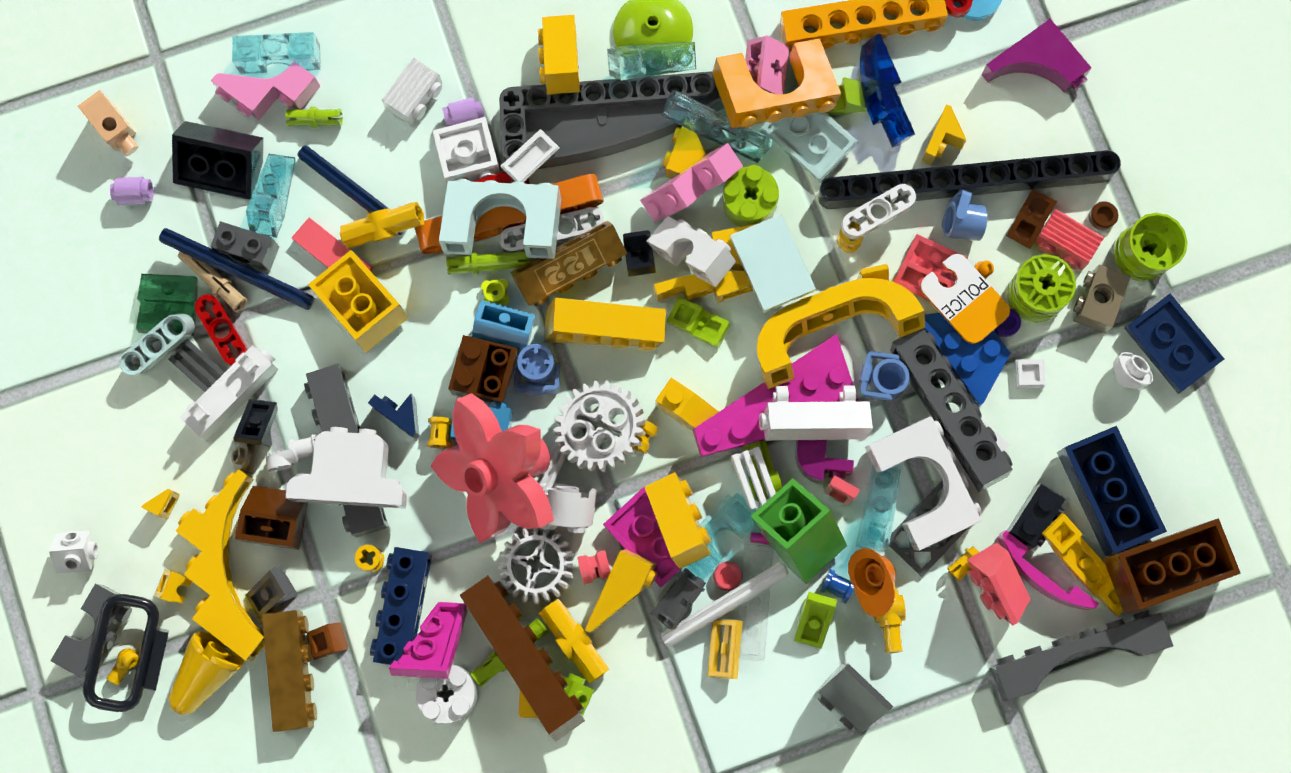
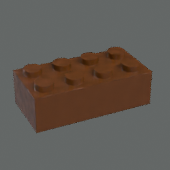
M1219 518L1103 558L1124 614L1148 608L1241 574Z

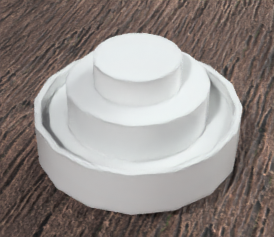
M1123 352L1114 360L1113 368L1116 380L1121 386L1141 391L1145 390L1152 383L1153 374L1148 363L1142 357L1129 352Z

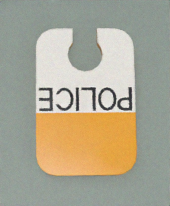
M954 254L947 258L942 265L948 271L955 274L956 284L951 288L943 287L938 282V277L931 272L922 280L920 288L923 295L967 343L976 344L1008 318L1010 308L963 255Z

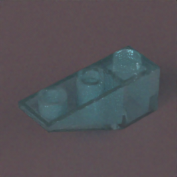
M695 42L640 44L607 48L609 76L618 80L696 69Z
M268 154L246 209L250 231L269 237H278L285 218L296 161L295 157Z
M872 464L856 547L868 548L883 553L888 550L894 523L901 469L890 467L882 472H876Z

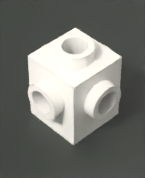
M90 530L55 534L49 554L56 574L91 571L94 560L98 558L99 547L96 541L93 542Z

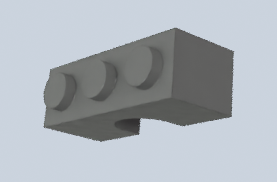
M95 583L81 607V610L90 614L94 620L93 633L85 640H81L76 636L65 635L50 661L80 678H85L102 604L109 597L120 593L105 585ZM119 605L113 609L103 654L106 649H110L117 639L116 632L121 623H125L130 617L132 608L129 606Z

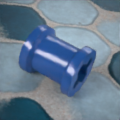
M832 568L828 571L820 588V592L824 593L827 591L841 598L845 604L854 590L851 581L836 574Z

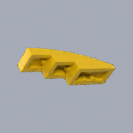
M728 271L716 287L697 278L694 274L654 284V293L657 301L684 292L688 301L714 294L716 302L720 303L753 291L745 271Z

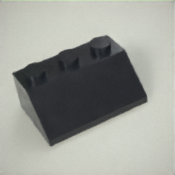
M184 121L172 134L173 183L252 200L263 164L264 137Z

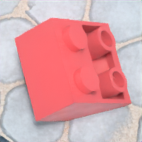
M995 543L967 559L971 568L968 574L973 583L980 587L983 593L980 595V599L988 610L992 609L1000 620L1004 618L1014 626L1019 622L1031 598L1009 552Z

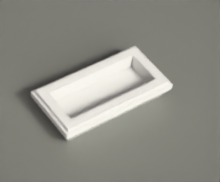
M540 129L501 165V168L515 182H524L556 153L560 147Z

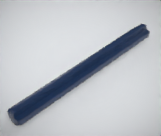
M164 228L159 235L161 243L305 310H309L314 303L315 298L312 295L168 228Z

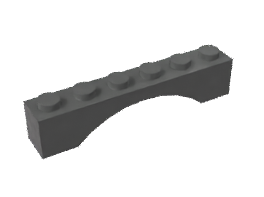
M1150 610L1134 614V620L1124 623L1123 619L1106 623L1107 629L1097 632L1095 627L1079 632V639L1069 641L1067 636L1051 641L1053 647L1042 650L1040 645L1024 650L1025 656L1014 659L1012 654L996 659L998 665L990 667L1001 700L1009 701L1036 692L1042 680L1055 666L1066 658L1084 650L1110 648L1125 651L1136 656H1145L1173 647L1174 645L1162 614H1151Z

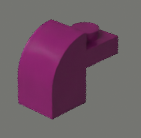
M796 440V465L801 474L808 480L821 484L824 480V473H828L829 478H833L835 475L840 479H846V475L850 476L853 473L854 460L825 458L827 440Z

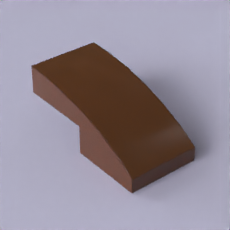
M1032 188L1006 237L1031 249L1057 201Z

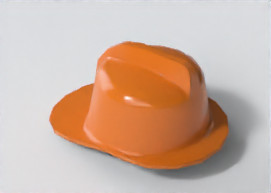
M862 548L856 550L848 562V574L859 603L868 615L874 617L883 616L891 610L894 603V582L896 579L894 566L890 560L872 549Z

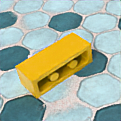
M575 15L542 17L543 28L538 29L539 45H543V47L538 48L539 62L544 64V67H539L540 83H546L547 94L580 92Z
M674 472L645 486L666 546L677 566L681 569L711 555L708 544L712 541L705 526L701 527L698 520L702 519V515L696 503L691 504L689 497L693 493L687 480L681 481Z

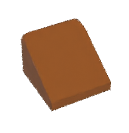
M340 622L326 624L307 633L314 660L348 649Z

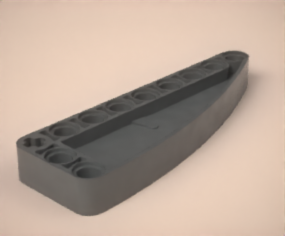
M712 71L581 81L580 92L547 94L546 84L508 87L501 92L499 97L502 152L506 161L512 152L517 151L541 129L560 149L538 169L589 161L661 139L674 133L677 126L682 128L685 119L689 120L691 124L697 123L723 109L724 105ZM700 85H705L709 88V90L706 92H699L695 88ZM678 87L682 92L675 95L671 94L669 89ZM647 89L655 92L654 95L649 97L641 93ZM620 91L628 94L623 99H618L614 96ZM593 93L601 96L596 101H591L587 98ZM564 96L573 97V100L569 103L560 101ZM537 98L546 99V102L542 105L533 103ZM510 101H516V102H515L516 105H515V106H509V105H510ZM517 125L521 127L517 133L508 132L511 126Z

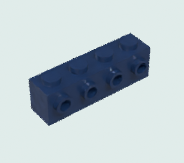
M394 547V552L388 555L386 569L390 570L388 582L384 581L381 590V598L384 599L383 610H378L375 626L379 627L377 639L372 640L370 656H374L373 662L391 665L394 660L398 661L404 654L403 648L409 641L413 642L418 635L432 554L429 552Z

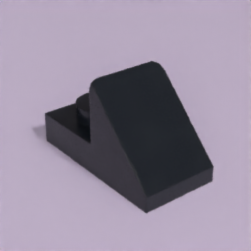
M249 399L233 437L234 442L271 446L270 429L278 411L277 402Z

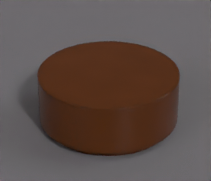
M1106 201L1098 202L1089 212L1090 224L1102 231L1112 228L1119 217L1117 208L1112 203Z

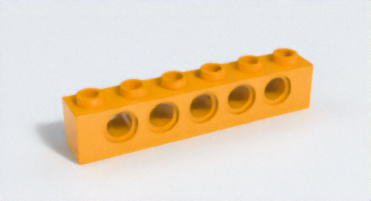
M848 0L781 11L779 23L783 43L789 46V51H792L794 43L820 39L823 48L827 49L835 44L844 42L846 44H856L863 39L881 40L888 37V35L894 34L907 36L915 31L924 29L928 32L936 31L944 26L948 13L945 0ZM911 10H919L922 15L915 16L911 13ZM892 14L896 19L888 20L884 15ZM858 19H867L869 24L863 25L858 22ZM837 22L840 23L843 26V28L835 29L831 26V24ZM813 27L817 32L808 33L804 28Z

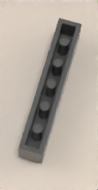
M339 364L306 373L308 382L304 383V388L308 399L313 398L315 409H312L311 412L316 426L320 425L322 432L330 431L331 427L347 428L348 433H359L361 428L344 369ZM343 505L345 516H342V522L347 533L351 532L352 536L358 538L389 528L383 507Z

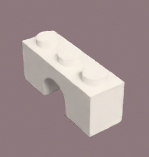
M667 216L647 240L657 256L675 266L685 256L691 254L685 263L697 278L714 287L718 285L736 262L729 252L731 248L721 239H717V241L711 239L701 229L695 231L682 219L676 221Z

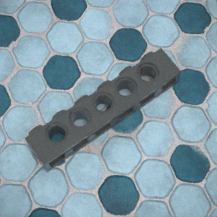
M923 328L896 339L892 342L891 353L899 355V361L907 367L909 382L933 420H937L940 423L944 437L978 493L1007 478L1013 470L1011 458L1007 452L1001 451L998 447L994 431L989 426L986 427L981 420L982 414L980 409L974 402L971 403L965 395L967 390L960 379L956 380L953 376L951 364L946 356H941L936 349L937 343L930 332L926 333ZM925 356L929 359L930 363L926 365L920 364L916 357ZM939 379L944 383L945 387L936 388L931 384V380ZM955 403L960 411L951 412L946 408V404ZM961 427H971L975 435H964L961 432ZM983 450L987 452L990 460H980L976 455V451Z

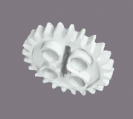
M594 381L593 389L583 384L584 392L579 393L576 389H573L575 398L572 400L569 397H565L564 399L568 406L558 407L563 416L554 417V420L561 425L553 429L556 435H560L555 441L559 446H563L560 450L564 456L569 454L567 459L572 464L577 461V466L580 469H583L587 464L590 472H594L598 465L599 469L605 472L606 465L610 464L616 470V461L620 460L622 463L627 464L625 455H636L632 450L633 445L642 446L637 436H645L646 434L643 429L639 428V426L646 424L645 419L639 417L644 411L641 407H636L639 404L637 398H630L632 394L628 389L622 392V387L618 383L613 389L609 381L604 383L603 388H601L597 381ZM599 404V409L596 412L588 413L591 405ZM624 414L622 422L619 424L612 423L615 416ZM583 416L599 426L604 423L609 430L622 433V435L617 437L601 427L595 429L590 422L578 420V417ZM580 429H587L584 437L576 439V433ZM604 440H612L609 448L600 449L601 443Z

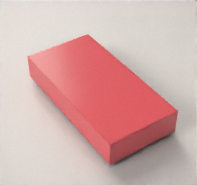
M834 475L824 492L848 506L856 498L860 489Z

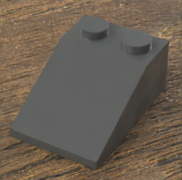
M849 663L839 666L816 691L820 695L817 700L830 712L834 708L842 716L839 721L850 732H853L855 729L858 732H863L893 707Z

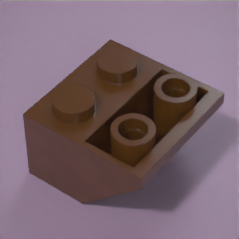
M463 335L448 387L452 395L458 397L472 393L483 402L504 403L518 348Z
M252 486L240 510L235 539L246 543L299 550L308 503L288 500L286 498V490Z

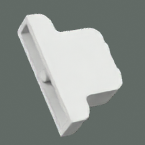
M331 427L330 431L318 434L314 444L311 474H297V476L289 480L286 489V498L292 502L406 509L407 493L400 486V480L386 479L389 448L387 443L380 436L376 435L377 431L372 429H359V433H348L347 428Z

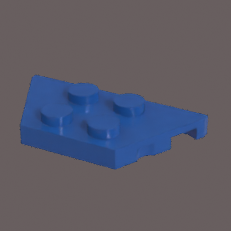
M940 313L925 314L924 330L926 333L930 332L937 343L936 349L941 356H946L956 377L963 382L978 407L981 406L1009 358L1010 351L994 330L980 342L970 344L957 333Z

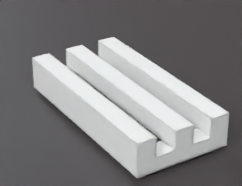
M756 447L731 456L749 510L752 511L760 508L776 494L760 448ZM751 456H754L768 499L765 498ZM742 459L745 460L759 502L755 503L740 462Z

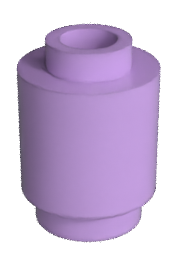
M473 97L448 103L447 107L442 108L447 127L484 117L480 101L475 102Z
M144 177L115 178L114 183L110 184L111 199L115 200L117 205L146 204L147 201L153 200V183L151 179H145Z

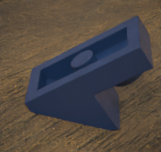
M411 393L398 410H395L398 405L387 396L381 399L377 395H373L368 404L417 441L420 435L416 399Z

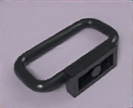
M116 594L109 597L102 604L83 683V696L91 707L112 712H127L139 704L144 689L156 691L169 630L158 628L159 611L151 600L129 594ZM119 605L141 608L147 613V623L131 694L124 701L101 698L95 693L96 680L113 609Z

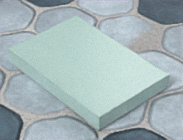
M815 112L800 118L789 117L774 123L765 122L760 128L820 183L826 179L858 144V141L827 113Z
M782 214L730 235L731 242L763 313L815 292L816 288Z

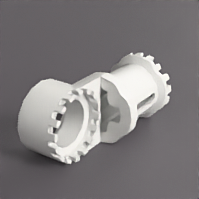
M315 433L310 438L297 441L294 438L289 439V450L273 452V455L269 453V456L266 454L268 471L286 470L292 468L293 464L299 463L301 459L313 457L315 439L318 434Z

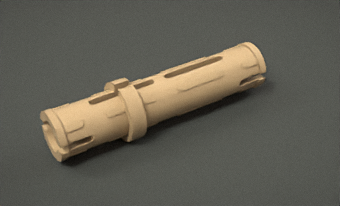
M179 251L177 257L212 289L214 296L221 297L234 312H238L245 307L248 302L247 298L242 296L232 286V281L229 278L220 275L212 266Z

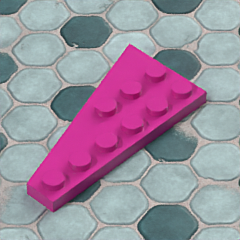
M837 334L793 362L792 367L795 379L778 385L788 386V402H840L839 393L843 392V386L854 385ZM763 382L695 427L693 434L700 458L743 447L757 441H764L765 434L764 430H760L759 415L764 412L768 402H773V392H776V386L768 389L765 382Z

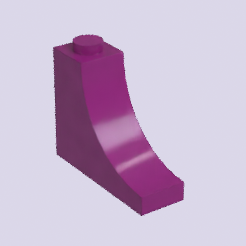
M1050 18L987 63L981 75L987 82H990L995 78L1011 73L1034 74L1054 83L1065 93L1072 87L1074 90H1077L1088 81L1086 76L1092 67Z

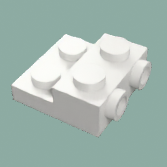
M486 117L433 130L446 184L448 181H457L459 179H466L472 182L500 173Z

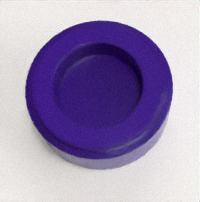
M1010 309L1008 318L994 331L997 335L1006 338L1015 335L1021 327L1020 315L1015 310Z

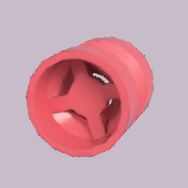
M605 550L596 552L594 556L582 555L577 557L584 585L593 583L594 579L597 578L608 579L611 571Z

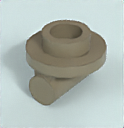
M241 443L236 447L231 456L234 468L245 473L254 474L259 446Z

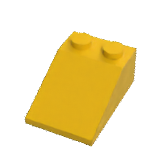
M352 250L308 284L365 353L409 319L401 305Z

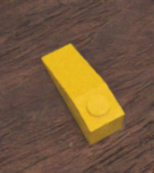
M672 377L655 400V407L692 431L695 427L719 412L695 392Z
M620 550L585 631L590 633L596 630L642 593L646 587L651 588L657 572L653 571L656 563L629 550Z

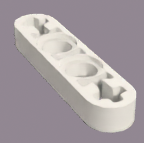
M589 207L561 214L559 224L568 221L573 224L574 228L569 234H561L558 231L556 244L568 242L594 228L591 227L590 223L581 224L582 230L578 231L576 218H580V223H584L589 220L588 216L593 215L595 219H600L596 221V226L605 222L602 211L595 207ZM526 224L507 228L501 233L499 238L500 245L505 253L525 251L523 246L524 239L516 241L515 247H511L509 243L505 244V242L509 241V236L514 235L515 239L524 238L522 232H525Z

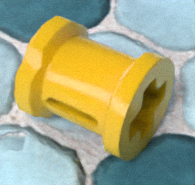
M851 221L848 228L850 230L854 228L856 231H859L860 224ZM840 229L837 238L838 247L846 253H853L860 248L864 236L860 239L849 241Z
M428 418L430 439L426 442V446L438 449L451 448L452 443L449 442L452 418Z
M363 545L356 551L355 562L359 568L372 573L383 568L385 556L380 549L372 545ZM367 553L376 555L372 558L374 562L372 565L364 563L368 559Z

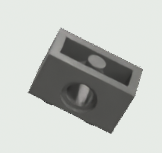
M220 221L210 247L241 263L270 272L280 246L272 237Z

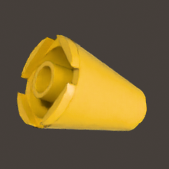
M198 631L197 634L194 633L189 640L168 697L171 709L180 715L194 713L240 670L244 660L232 650L226 649L223 643L212 634L204 631Z

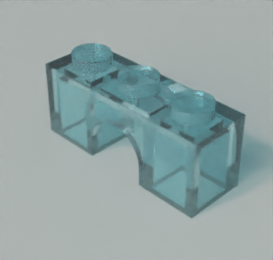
M314 32L232 36V62L240 74L267 73V66L270 64L290 66L293 61L307 71L321 70L320 43Z
M738 492L733 497L728 494L717 506L720 511L713 518L708 515L700 523L701 527L705 526L711 541L714 535L721 530H730L743 539L756 525L750 516L757 510L750 511L746 500ZM712 542L708 544L711 555L688 565L702 580L723 560V557L714 549Z

